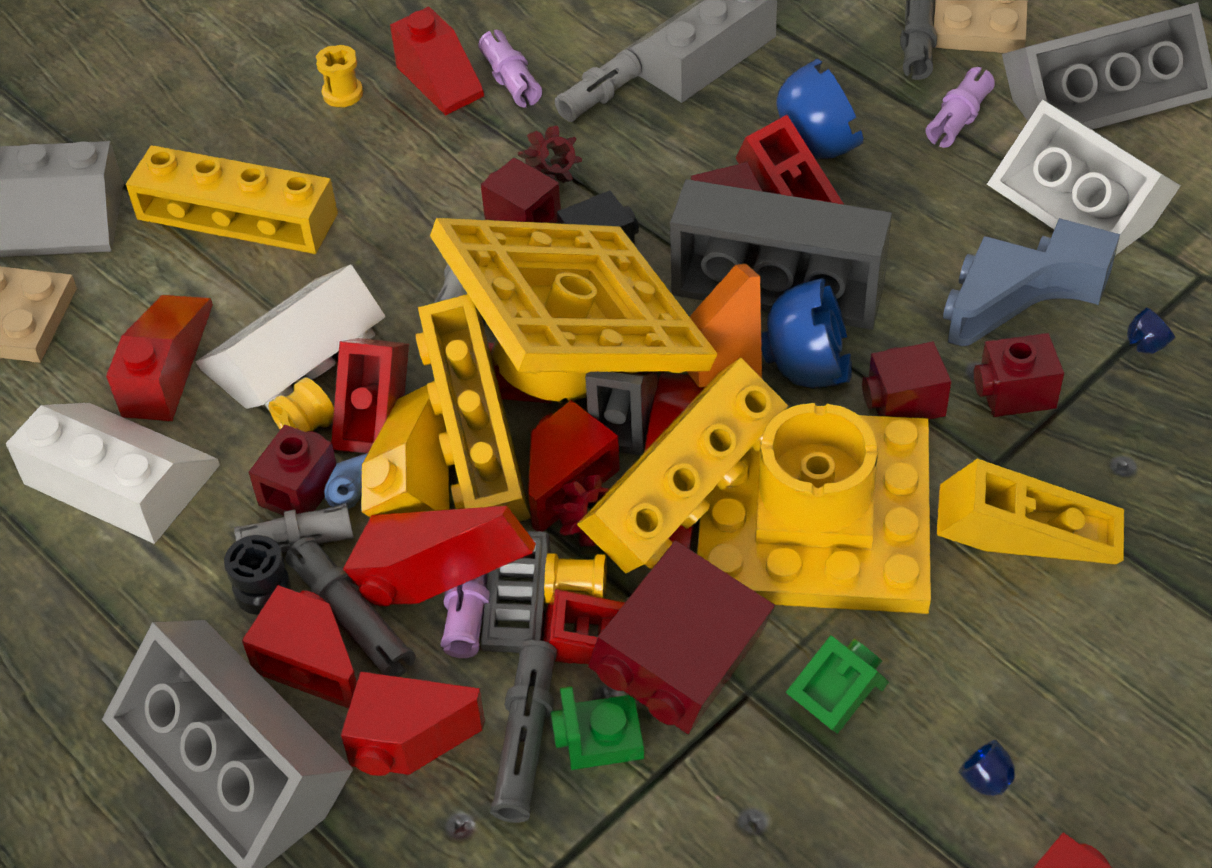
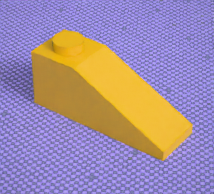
M427 385L397 399L362 463V513L369 517L382 514L450 510L449 467L445 462L439 440V434L447 432L443 414L435 415Z
M977 458L940 484L937 536L986 552L1118 564L1124 561V509Z

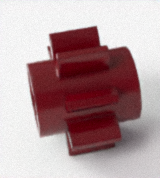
M558 126L547 128L545 138L537 130L527 134L528 140L532 145L527 150L518 152V156L524 158L527 165L555 180V176L562 183L573 180L569 169L573 164L582 162L581 157L575 156V150L572 146L577 140L576 137L567 139L560 137ZM548 149H552L555 154L550 160L552 165H548L545 161V158L550 154Z
M591 475L584 478L583 484L577 481L563 484V490L567 496L564 497L561 504L552 507L553 511L559 513L561 523L563 524L559 531L560 535L579 534L580 547L596 546V543L577 524L588 513L587 508L592 509L610 490V488L601 487L602 479L600 475Z

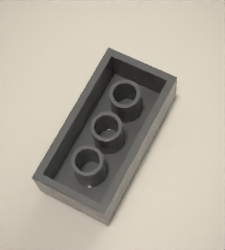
M685 179L670 221L671 294L704 301L735 265L747 264L760 276L761 311L770 312L775 300L788 289L802 283L823 278L825 279V286L830 285L834 292L844 325L873 330L885 282L892 212Z

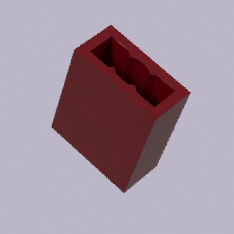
M675 540L598 636L588 668L596 672L600 680L608 687L617 691H624L648 707L650 713L660 722L667 725H675L689 735L761 636L775 604Z

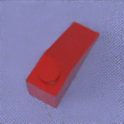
M788 115L745 137L735 159L739 164L748 162L763 192L844 205Z
M161 295L121 336L106 375L121 417L173 421L213 306L211 298Z
M508 506L371 515L343 570L359 587L361 595L374 605L418 604L532 554L536 543Z

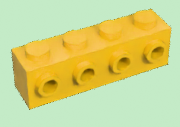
M153 145L149 147L126 183L137 220L317 254L338 215L331 178Z
M468 294L418 307L423 332L415 334L423 365L431 364L435 381L427 383V388L435 415L443 414L447 432L440 433L439 440L447 466L455 464L459 483L451 485L456 509L508 506L518 521L530 519L531 514L483 321L478 309Z
M740 357L716 375L577 525L625 574L644 564L649 569H652L673 542L669 537L680 525L688 529L709 509L710 504L705 497L717 485L723 490L741 474L746 465L740 459L751 447L755 451L760 450L766 426L775 416L784 411L788 405Z

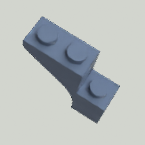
M1059 218L1052 237L1042 236L1037 250L984 236L976 256L967 254L959 276V284H962L961 290L952 289L949 293L943 313V319L951 321L948 343L969 346L1040 301L1075 299L1099 305L1112 271L1120 234Z

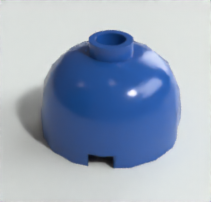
M815 59L795 71L785 80L778 91L776 106L780 118L785 115L789 116L814 158L828 159L845 154L863 144V134L861 130L852 134L848 122L857 118L853 108L831 71L828 69L821 74L819 73L822 61Z
M822 278L802 283L785 291L775 300L767 316L768 331L761 333V350L765 361L768 364L776 362L783 377L795 385L815 389L849 383L852 377L851 355L849 353L840 357V351L843 348L842 339L847 338V333L831 286H825V279Z

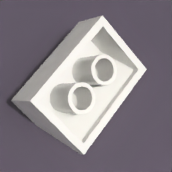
M1043 99L987 183L988 186L1053 229H1055L1058 219L1061 218L1120 234L1115 256L1154 226L1181 186Z
M350 264L314 279L196 361V364L203 373L246 409L265 404L269 410V402L277 396H288L293 392L291 384L305 374L312 380L334 366L336 362L332 355L339 351L340 341L356 338H373L376 334L371 327L386 316Z
M91 403L41 405L6 442V446L25 485L153 544L157 542L220 466L218 459Z

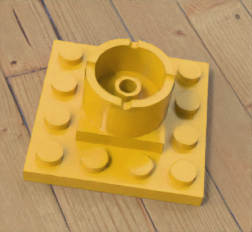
M436 218L430 237L495 335L496 340L491 351L494 365H498L499 373L519 390L544 400L560 402L562 399L567 398L570 402L571 400H581L587 396L585 376L586 373L590 372L637 373L669 371L672 373H682L684 371H710L717 352L621 227Z
M815 403L790 407L775 416L766 426L760 450L755 451L751 447L740 459L746 465L741 474L723 490L716 485L705 497L710 507L700 518L697 554L773 604L929 614L931 584L929 427L927 418L858 415L845 407L832 404L817 406Z

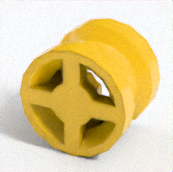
M307 377L294 384L291 394L288 396H277L268 405L270 414L279 429L285 424L307 432L314 431L318 427H328L333 423L334 406L320 386Z

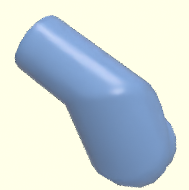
M368 453L336 464L324 490L325 499L330 506L334 507L346 503L347 508L350 509L359 501L362 495V463Z

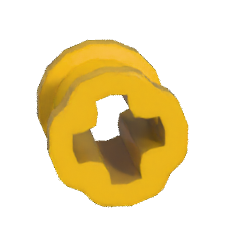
M346 45L327 46L316 55L317 69L323 74L324 79L321 90L324 102L333 107L351 106L357 103L363 96V86L361 81L356 78L355 68L357 67L356 52Z
M547 553L544 581L545 603L549 604L555 589L606 599V554H597L595 559H562L556 553Z

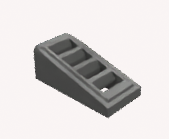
M527 531L536 543L533 553L487 574L486 588L490 592L489 603H485L481 639L482 651L519 653L520 644L524 641H542L546 611L544 595L545 563L547 553H551L550 536L548 533ZM504 577L533 578V582L505 581ZM501 600L531 601V605L501 604ZM498 620L530 622L529 628L498 627Z

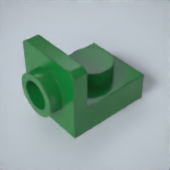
M830 635L785 693L838 734L873 688L877 687L880 691H883L889 681L876 670L882 663V660L856 639H853L846 647Z
M572 686L560 688L562 710L551 711L555 747H568L571 770L644 759L643 740L636 702L633 697L624 695L575 703Z

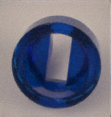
M1145 307L1133 318L1127 330L1128 342L1134 344L1141 340L1137 346V351L1146 354H1154L1164 349L1176 338L1165 322L1148 307Z
M992 740L977 749L959 769V774L981 795L995 796L1003 794L1016 776L1015 765L1010 754L997 740Z

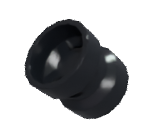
M262 535L246 536L234 542L227 550L224 557V567L227 577L232 583L235 600L242 610L249 614L259 615L277 585L291 589V581L285 569L282 550L275 540Z

